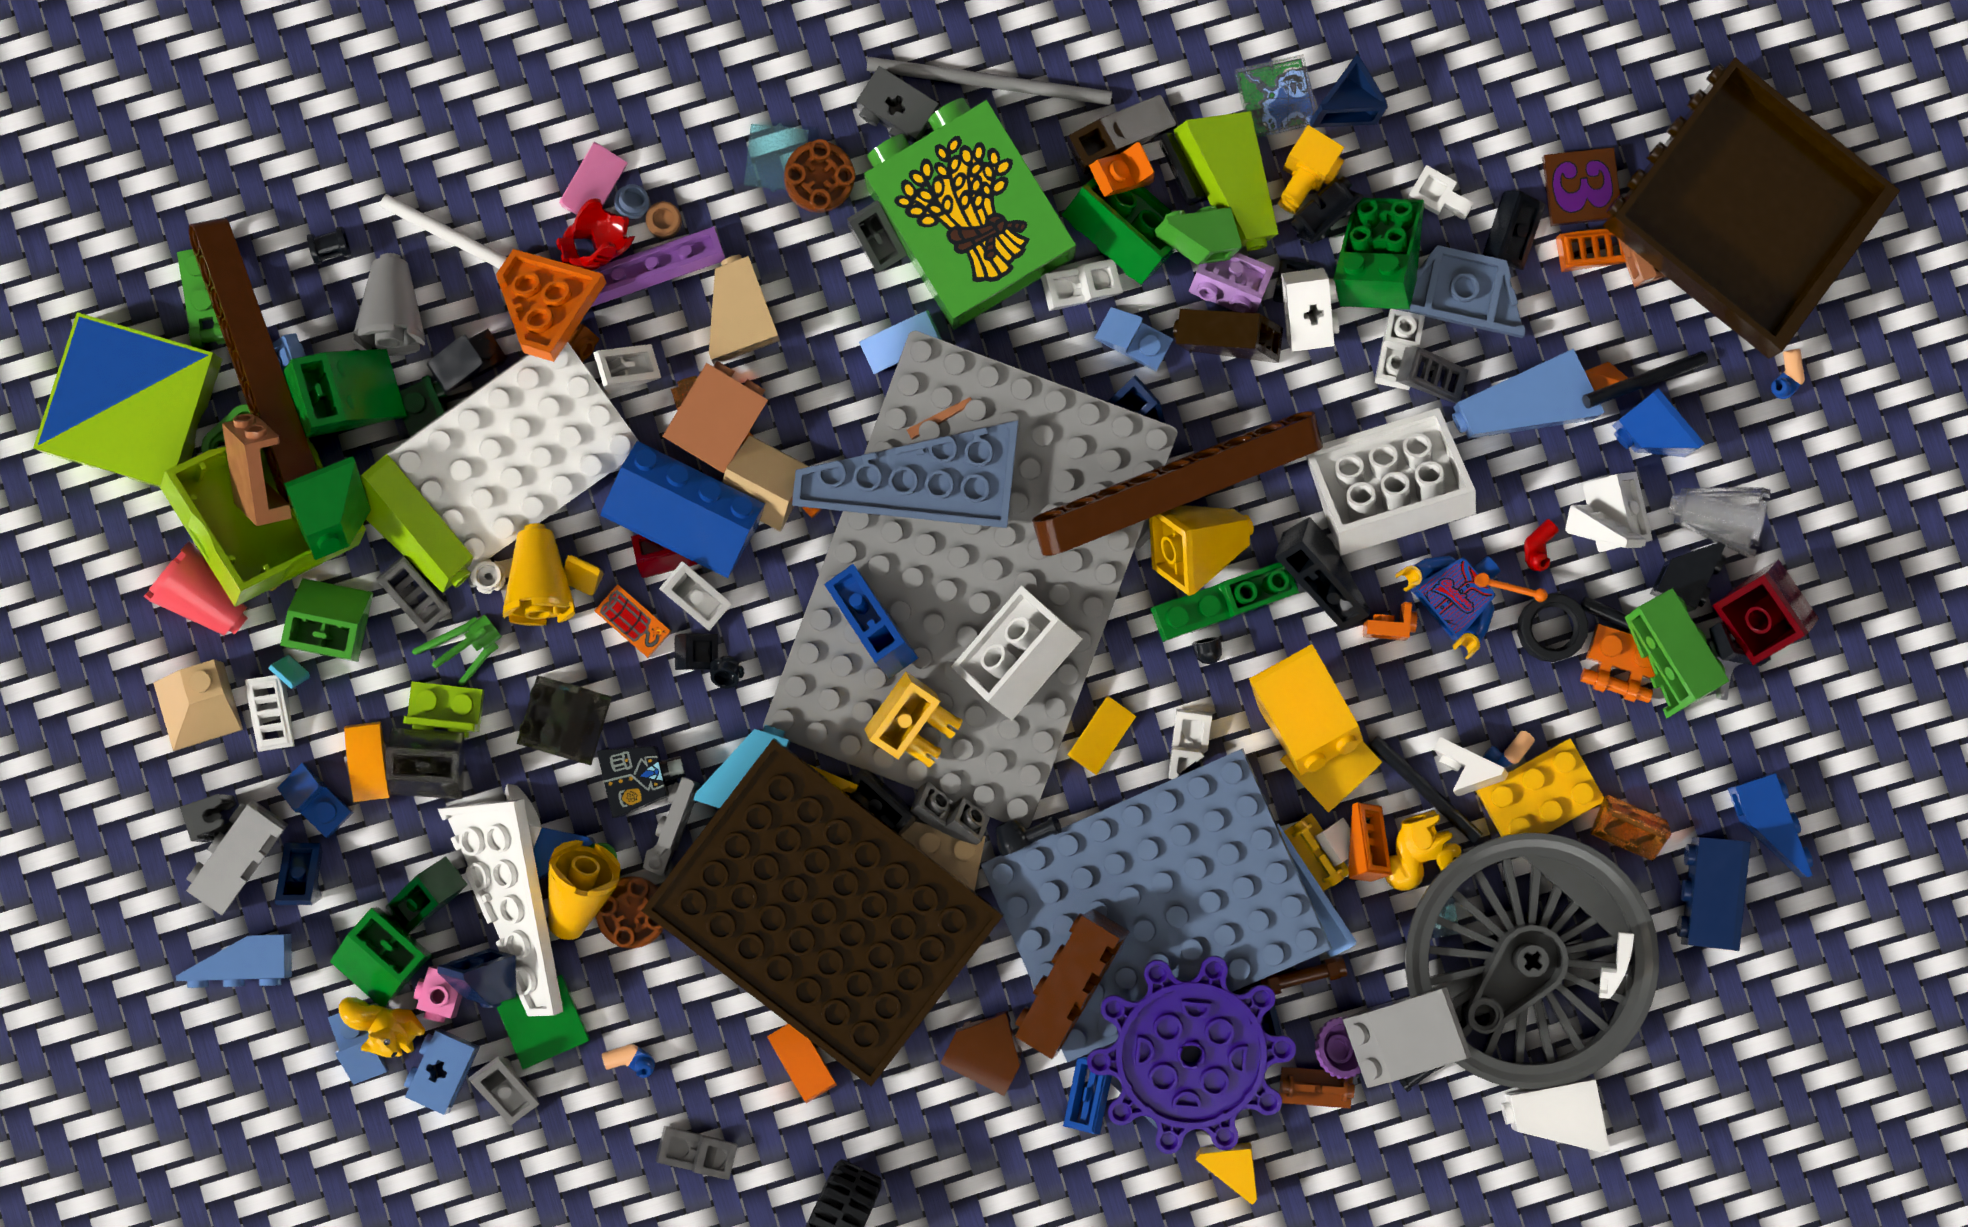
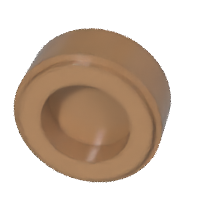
M665 201L657 202L646 213V225L654 236L666 239L678 233L682 225V217L677 207L672 203Z

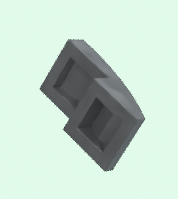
M664 1126L655 1161L660 1164L692 1170L694 1173L729 1180L738 1145L714 1137Z

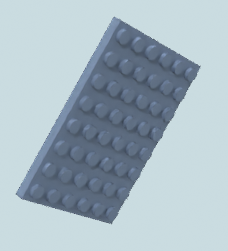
M1243 748L1061 828L1062 832L1057 835L1052 834L1005 856L1000 855L980 864L998 906L1004 914L1005 922L1034 988H1036L1043 975L1049 976L1054 967L1051 961L1062 944L1066 945L1072 934L1069 930L1080 913L1085 914L1094 909L1130 931L1061 1048L1067 1063L1089 1054L1094 1049L1103 1048L1116 1042L1118 1038L1117 1028L1102 1016V1001L1110 995H1118L1131 1002L1143 999L1148 990L1144 969L1152 960H1163L1169 965L1175 978L1180 981H1190L1198 975L1203 960L1210 956H1219L1227 964L1226 986L1233 992L1332 949Z

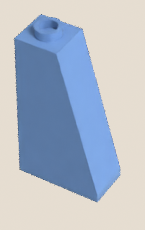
M1573 348L1458 402L1453 407L1455 413L1452 414V418L1460 433L1465 432L1468 439L1591 421L1605 412L1601 404L1591 408L1584 406L1582 401L1583 395L1593 392L1594 389Z

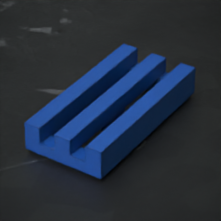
M1082 1056L1077 1058L1063 1126L1100 1135L1112 1075H1096L1090 1071L1087 1087L1084 1089L1088 1065L1087 1057ZM1082 1098V1101H1084L1082 1107L1080 1122H1077V1117Z

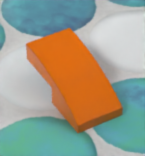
M790 1024L767 1036L805 1103L810 1102L837 1085L813 1042Z

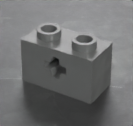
M878 66L856 100L857 109L861 111L859 116L873 126H877L878 123L890 129L888 134L891 137L903 134L906 140L912 144L923 137L930 126L928 122L929 117L939 110V103ZM898 103L902 104L903 114L898 111L894 115L890 114L889 105L896 107Z

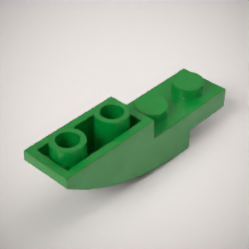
M1278 562L1223 581L1220 584L1200 590L1193 595H1186L1151 608V612L1162 642L1270 605L1296 595L1299 591L1293 576Z

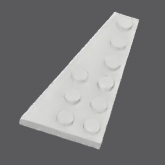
M524 799L447 806L438 809L442 820L448 819L455 836L451 838L455 850L461 849L467 862L466 876L487 924L492 922L500 938V940L496 941L499 951L516 956V991L527 1016H551L563 1012Z

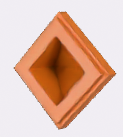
M1610 362L1585 371L1594 391L1628 379Z

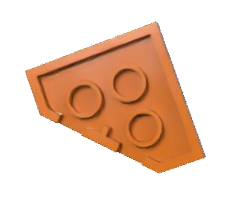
M516 249L511 251L496 273L523 352L553 362L606 285V280L602 273Z

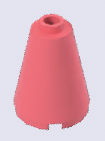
M188 541L180 550L181 552L169 563L149 588L144 597L154 604L225 636L228 631L235 635L248 619L243 614L247 607L243 603L234 607L199 549Z

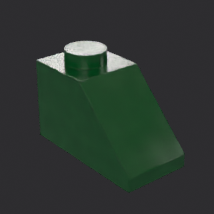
M445 856L416 875L385 908L399 926L409 934L453 900L468 884L462 878L458 869Z

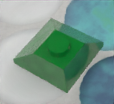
M353 456L284 483L299 528L314 560L349 547L371 511Z

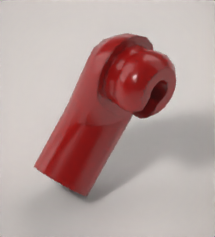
M1548 518L1524 542L1525 562L1534 571H1545L1549 567L1550 558H1547L1546 543L1559 532L1558 527Z

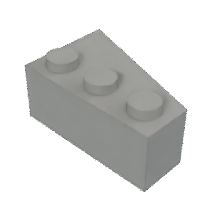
M252 800L247 806L243 803L238 806L229 819L233 823L226 835L220 832L207 849L212 855L205 865L198 862L186 878V880L191 882L186 891L220 915L226 912L289 825L255 800Z

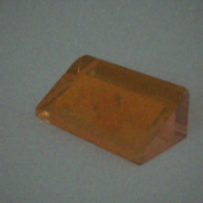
M1608 794L1602 801L1590 831L1591 835L1651 861L1655 859L1672 835L1667 820Z

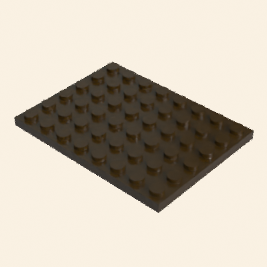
M775 738L772 739L641 910L871 1087L1004 915Z

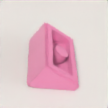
M594 142L559 203L563 208L575 215L578 214L581 207L588 200L593 198L600 199L603 207L628 163Z

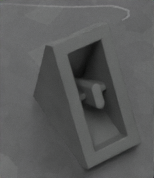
M878 200L847 218L849 230L877 273L907 256Z

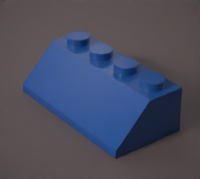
M637 441L619 470L600 516L729 578L759 526L765 503Z

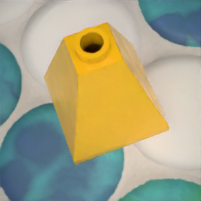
M1185 505L1149 518L1152 569L1188 596L1193 595L1250 545V535L1254 532L1253 523L1248 515H1242L1235 509Z

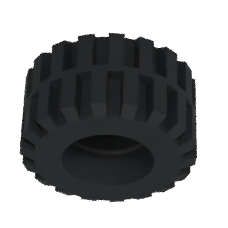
M839 1160L834 1165L821 1191L806 1227H864L880 1192L881 1177L846 1160Z

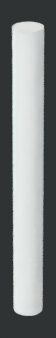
M387 194L384 195L380 202V207L498 269L507 259L506 256Z

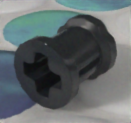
M343 226L336 227V231L315 236L313 233L307 235L309 250L316 266L322 264V260L340 255L344 257L351 256L349 242Z

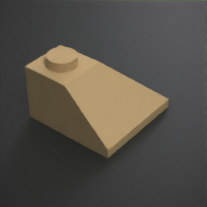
M213 659L178 670L153 683L173 751L243 730L223 662Z

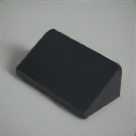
M1165 133L1161 135L1159 145L1187 205H1193L1206 199L1207 197L1186 159L1175 134Z
M1505 191L1502 195L1483 255L1507 260L1508 266L1524 270L1546 204L1522 191Z
M861 769L851 781L858 785L856 791L852 793L845 792L900 835L918 819L917 816L910 812L911 807L875 774L866 769Z

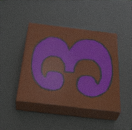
M1614 147L1548 154L1542 157L1551 226L1606 221L1611 216L1606 211L1620 195Z

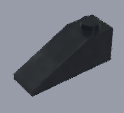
M1311 517L1282 533L1275 558L1342 631L1370 616L1371 610L1335 545Z

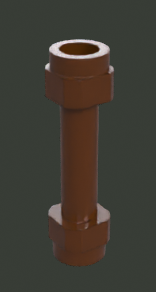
M1340 955L1324 959V964L1281 975L1275 973L1259 980V984L1269 986L1277 995L1281 994V989L1327 977L1330 981L1346 977L1347 969L1343 956Z

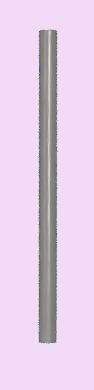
M868 57L867 71L875 72L878 66L894 75L1105 105L1111 104L1112 91Z

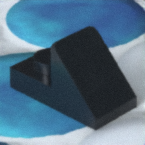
M489 329L469 339L465 334L460 336L430 359L426 365L446 394L504 364L507 357Z

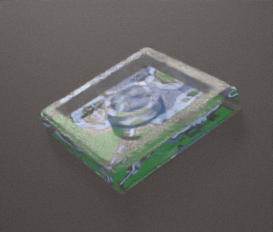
M1304 54L1235 69L1234 74L1243 112L1251 111L1257 138L1300 129L1310 125V120L1317 109Z

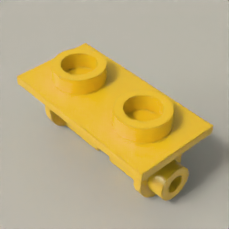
M1310 813L1286 829L1284 833L1321 889L1325 891L1329 887L1341 882L1344 877L1349 875L1345 862L1335 867L1315 838L1323 829L1313 814Z

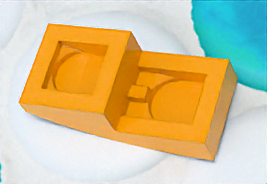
M381 721L345 726L346 755L353 802L389 798L391 791L385 763L387 754Z

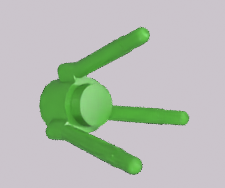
M483 615L478 620L476 617H473L466 624L414 648L412 653L418 655L465 633L466 639L432 663L434 668H438L471 644L476 651L483 647V651L458 682L460 686H464L487 657L499 648L495 642L502 636L486 615Z

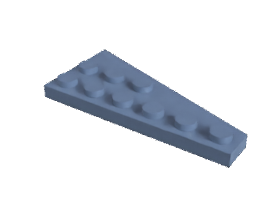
M1019 421L797 469L795 471L792 506L1007 528Z

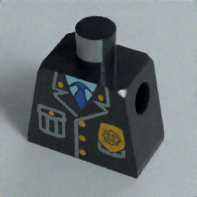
M656 746L597 751L612 818L623 817L669 797L666 781L686 777L682 757L677 756L661 760L659 749Z

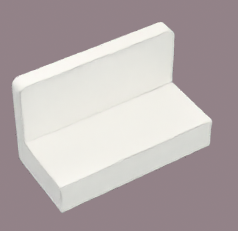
M1637 472L1615 474L1583 484L1587 505L1593 506L1646 539V542L1653 541ZM1596 541L1599 552L1620 548L1619 546Z

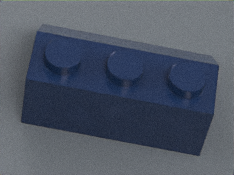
M1693 837L1691 844L1686 845L1684 864L1689 865L1688 879L1682 881L1680 891L1681 901H1685L1684 916L1680 915L1677 921V936L1681 937L1682 945L1740 951L1751 842Z

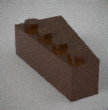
M1094 909L1085 914L1080 913L1069 930L1072 934L1066 945L1062 944L1051 961L1054 967L1049 976L1043 975L1033 992L1037 996L1031 1008L1025 1006L1015 1022V1025L1020 1027L1015 1037L1050 1059L1056 1057L1130 932Z

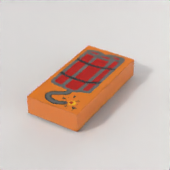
M618 584L594 610L647 658L656 651L672 632Z

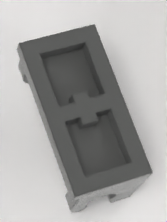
M216 794L181 806L180 809L190 840L194 842H210L214 840L213 836L218 835L220 832H228L233 823L224 824L221 812L223 810H230L237 805L235 797L233 795Z

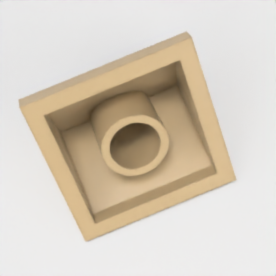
M750 435L727 466L722 483L765 503L760 521L778 531H782L794 507L792 506L795 471L810 466Z

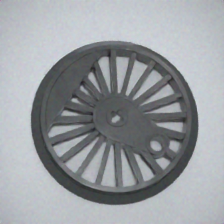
M1518 833L1494 838L1474 846L1454 859L1435 877L1419 901L1411 920L1405 949V972L1410 996L1433 991L1432 985L1477 975L1472 987L1453 997L1451 1001L1454 1009L1463 1004L1461 1016L1464 1024L1461 1028L1465 1038L1473 1029L1479 1033L1489 1034V1037L1482 1052L1467 1043L1472 1057L1455 1063L1475 1076L1495 1084L1521 1089H1544L1569 1084L1593 1074L1616 1058L1628 1046L1646 1019L1653 1002L1659 973V948L1656 930L1647 904L1630 878L1614 862L1592 847L1570 838L1545 833ZM1523 857L1531 864L1526 922H1524L1511 858ZM1501 861L1515 921L1514 925L1482 872V869ZM1542 874L1553 884V887L1536 924L1540 878ZM1472 875L1504 926V931L1457 890ZM1563 893L1571 902L1547 928L1560 895ZM1452 897L1497 936V939H1490L1440 917L1439 914L1448 899ZM1578 908L1588 915L1587 918L1559 935L1556 934ZM1437 923L1486 944L1491 949L1490 951L1432 946L1430 941L1434 926ZM1596 923L1609 934L1608 936L1570 945L1564 944L1567 940ZM1618 932L1633 933V948L1626 971L1628 974L1622 995L1614 993L1610 998L1619 1004L1606 1023L1561 982L1563 979H1566L1599 994V985L1568 973V967L1601 970V967L1616 968V963L1569 959L1568 954L1616 944ZM1527 952L1533 955L1532 959L1535 961L1533 966L1526 964L1527 961L1524 955ZM1429 954L1485 959L1482 965L1433 976L1429 974ZM1554 989L1601 1029L1585 1044L1580 1040L1552 992ZM1543 997L1546 998L1575 1048L1572 1052L1557 1058L1554 1057L1542 1004ZM1481 1005H1487L1490 1010L1488 1019L1482 1023H1477L1474 1017L1476 1009ZM1533 1005L1545 1061L1523 1062L1528 1008ZM1517 1016L1513 1062L1492 1057L1505 1024Z

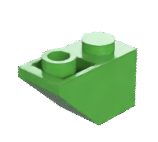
M1213 205L1186 214L1184 210L1174 211L1165 215V219L1154 230L1157 238L1197 265L1230 260L1242 248L1231 207L1217 209V206Z

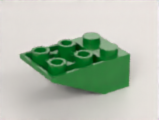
M1363 198L1356 204L1355 211L1350 214L1333 279L1340 306L1410 310L1417 281L1424 200Z
M387 349L323 352L293 358L283 371L306 438L405 418L407 416Z

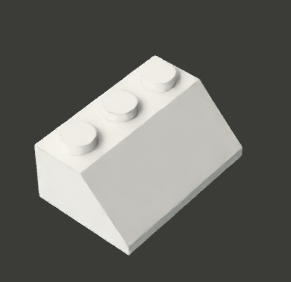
M1021 585L951 667L989 704L1012 721L1081 642L1082 638Z

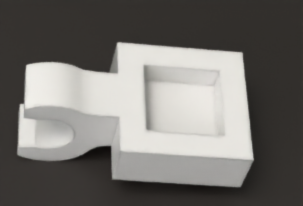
M1427 165L1408 196V199L1424 200V208L1437 215L1445 207L1452 214L1463 220L1466 219L1474 204L1467 198L1453 192L1457 184L1456 181Z

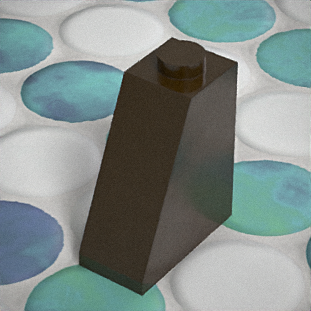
M1180 309L1179 319H1176L1174 323L1173 334L1176 340L1175 344L1187 351L1279 363L1284 328L1260 313Z

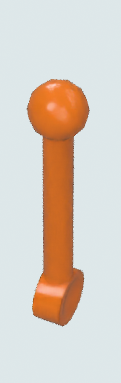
M1480 573L1474 579L1475 585L1479 588L1488 585L1534 597L1538 602H1544L1548 597L1547 591L1543 588L1532 590L1493 580L1486 573Z

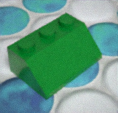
M1093 178L1081 188L1062 214L1075 230L1085 235L1097 246L1101 253L1112 259L1123 269L1128 277L1134 279L1140 285L1150 278L1175 251L1171 246L1157 238L1154 231L1165 219V215L1172 211L1145 187L1104 197L1095 178Z

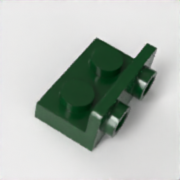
M429 375L422 377V382L399 391L407 415L402 419L410 437L447 412L444 402L449 400L447 393L445 394L439 383L434 382V379Z

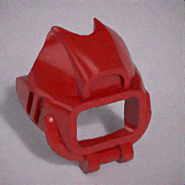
M593 198L588 200L579 210L574 223L565 230L563 238L556 240L557 247L562 253V262L588 270L602 268L611 259L624 253L632 244L635 236L627 238L629 218L604 210L600 199ZM574 239H590L595 252L590 256L579 258Z

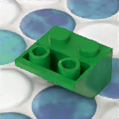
M376 907L371 908L348 933L330 960V963L376 1004L387 1007L432 954L383 910Z

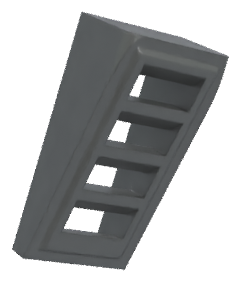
M1405 347L1396 382L1457 404L1460 402L1469 370L1419 347ZM1424 362L1423 370L1419 378L1417 377V373L1420 367V363ZM1431 366H1435L1431 382H1428L1427 379ZM1445 370L1442 385L1439 387L1437 385L1441 371ZM1453 373L1457 376L1452 392H1450L1448 387Z
M401 556L376 578L378 583L424 634L451 611L404 556ZM405 569L409 574L393 587L390 581ZM415 580L419 585L403 598L399 593ZM425 591L428 597L412 609L409 603ZM434 602L438 607L422 620L418 615Z

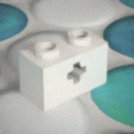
M1324 268L1281 273L1286 335L1292 352L1334 346V334L1339 333L1338 316L1336 312L1332 313L1331 300H1336L1337 298L1335 281L1329 279ZM1310 305H1316L1313 307V313L1307 314L1310 310Z

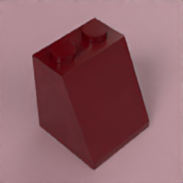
M1779 559L1753 574L1712 605L1752 665L1757 664L1807 635L1819 620Z

